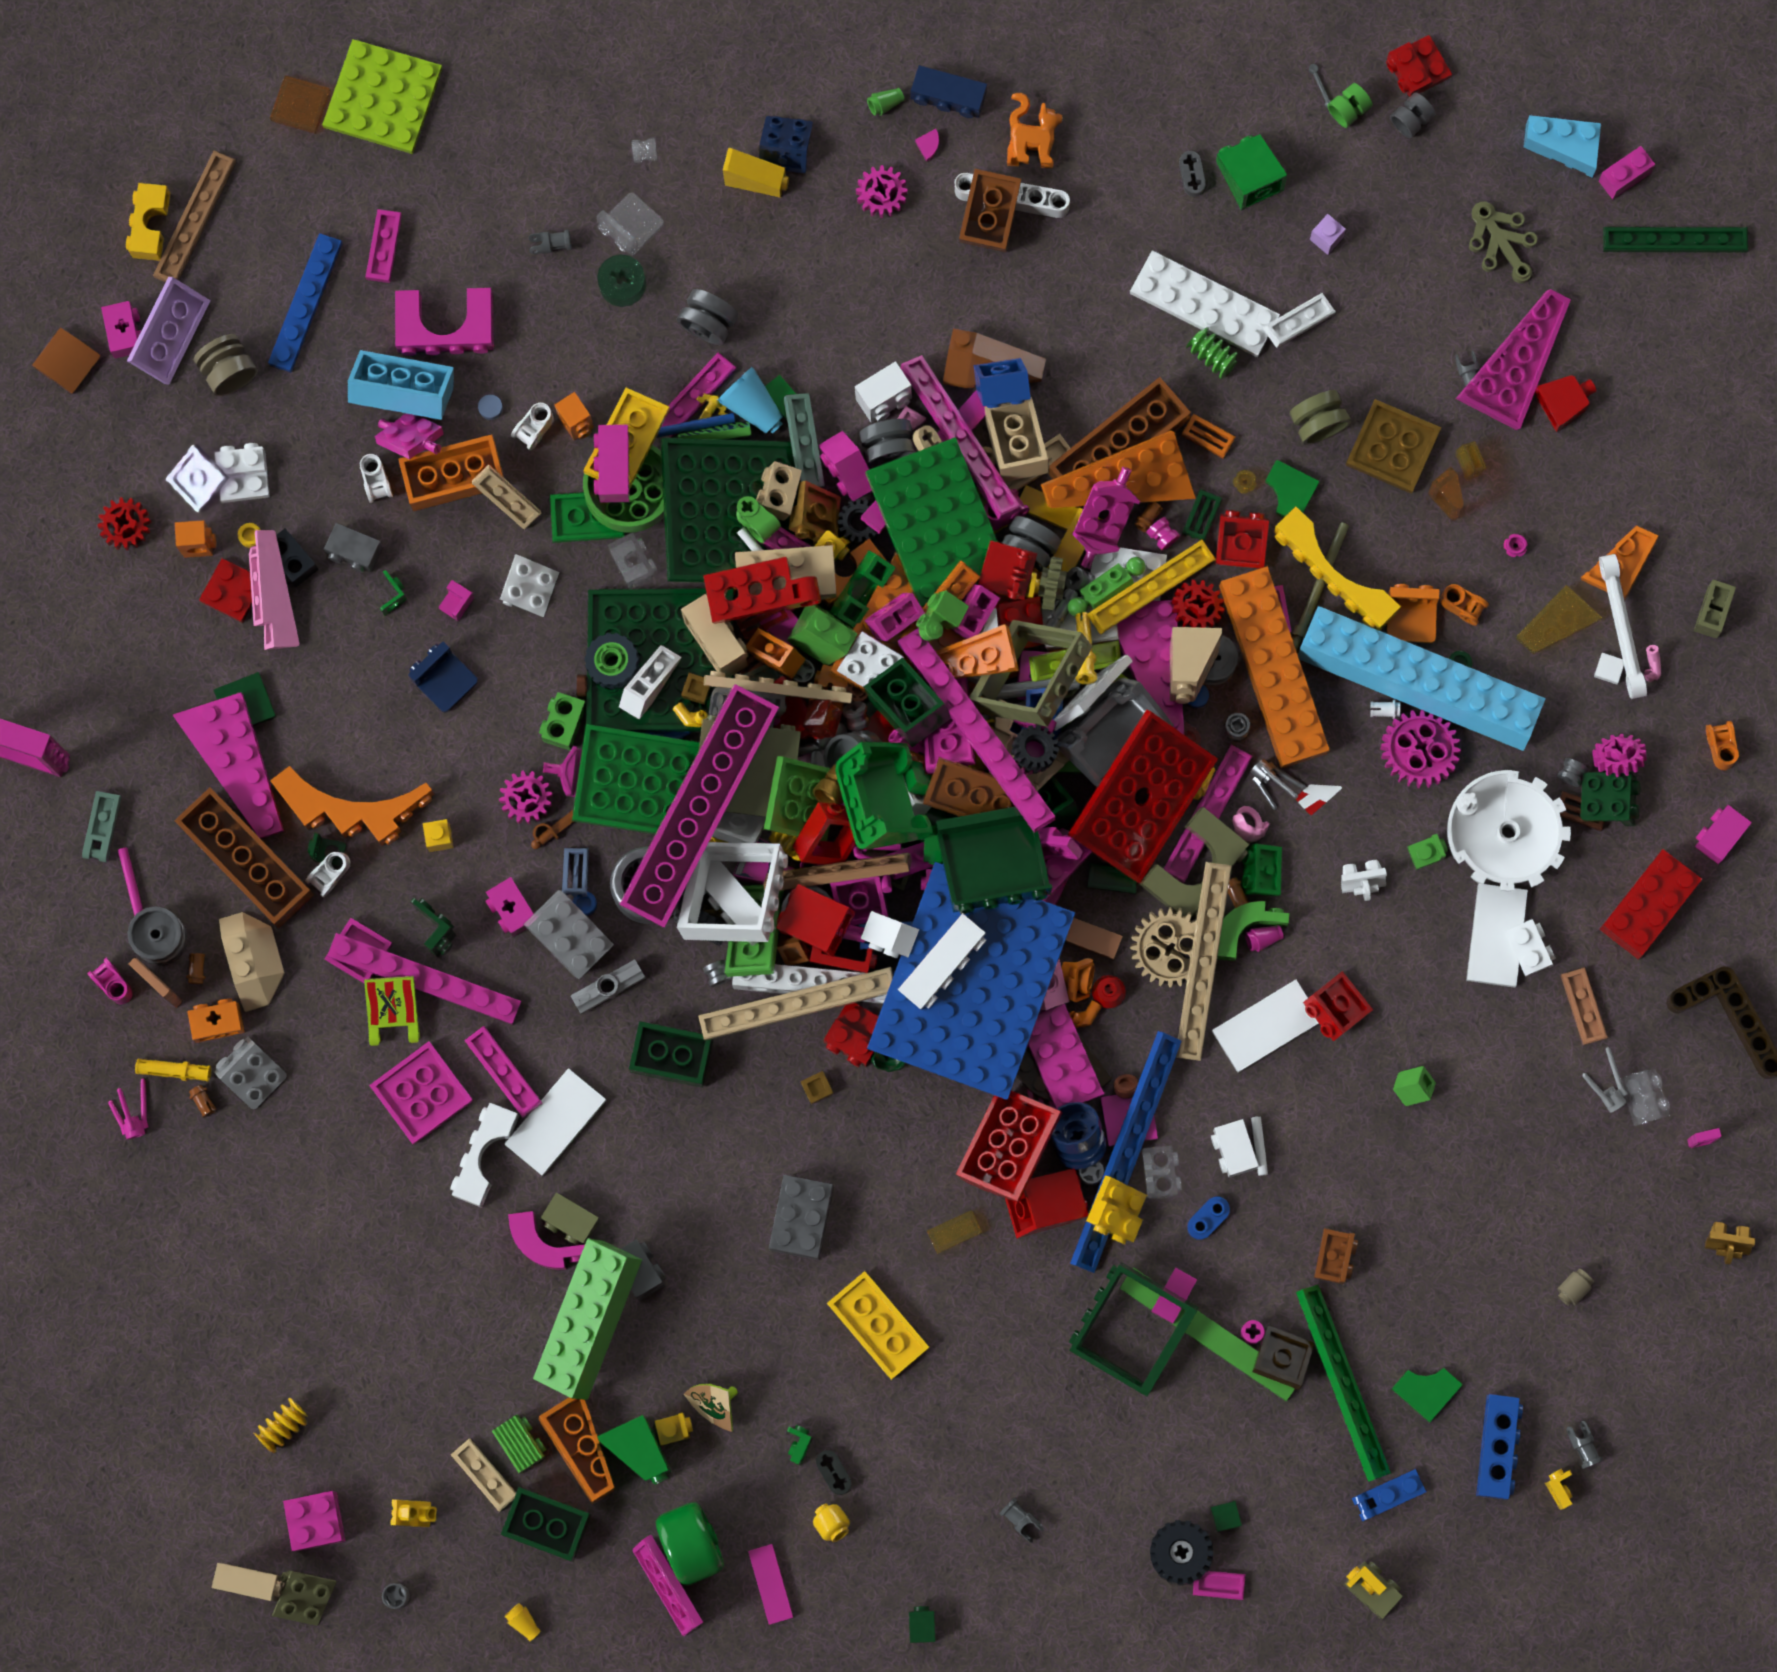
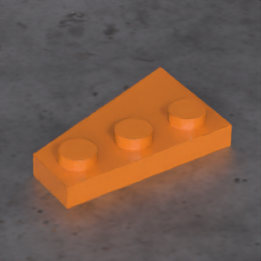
M1637 525L1607 554H1615L1620 569L1619 579L1624 600H1626L1658 540V535ZM1598 561L1589 572L1587 571L1581 577V580L1607 592L1606 583L1602 578Z

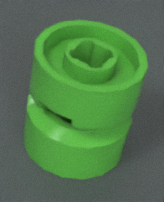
M1356 83L1348 86L1342 92L1343 96H1336L1327 104L1332 117L1344 128H1348L1358 118L1357 115H1363L1373 106L1368 94Z

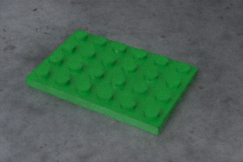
M956 437L865 472L910 587L921 607L928 602L929 598L937 591L960 561H963L979 576L981 575L990 540L997 542V539Z
M586 724L572 821L656 834L698 754L700 742Z

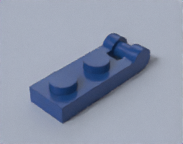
M1416 1469L1351 1499L1354 1505H1358L1361 1512L1359 1516L1363 1522L1426 1493V1490ZM1373 1498L1377 1507L1370 1509L1366 1500Z

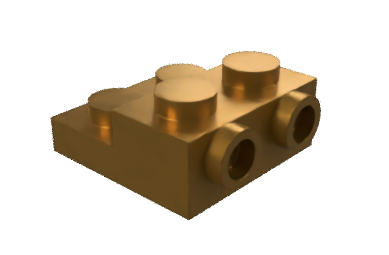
M806 480L800 482L797 505L792 507L789 530L795 532V537L799 539L809 538L813 540L814 546L827 530H830L838 537L841 497Z

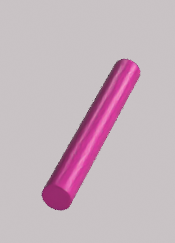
M125 847L118 849L135 916L143 910L128 848Z

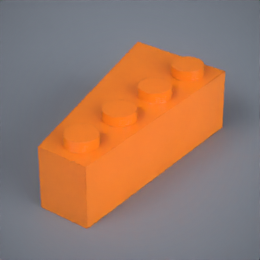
M568 1397L540 1415L539 1421L591 1504L593 1505L612 1493L614 1485L586 1401L584 1399Z

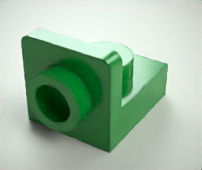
M796 1425L794 1429L788 1427L787 1432L800 1439L798 1442L794 1441L788 1455H791V1462L800 1466L813 1438L808 1435L809 1430Z

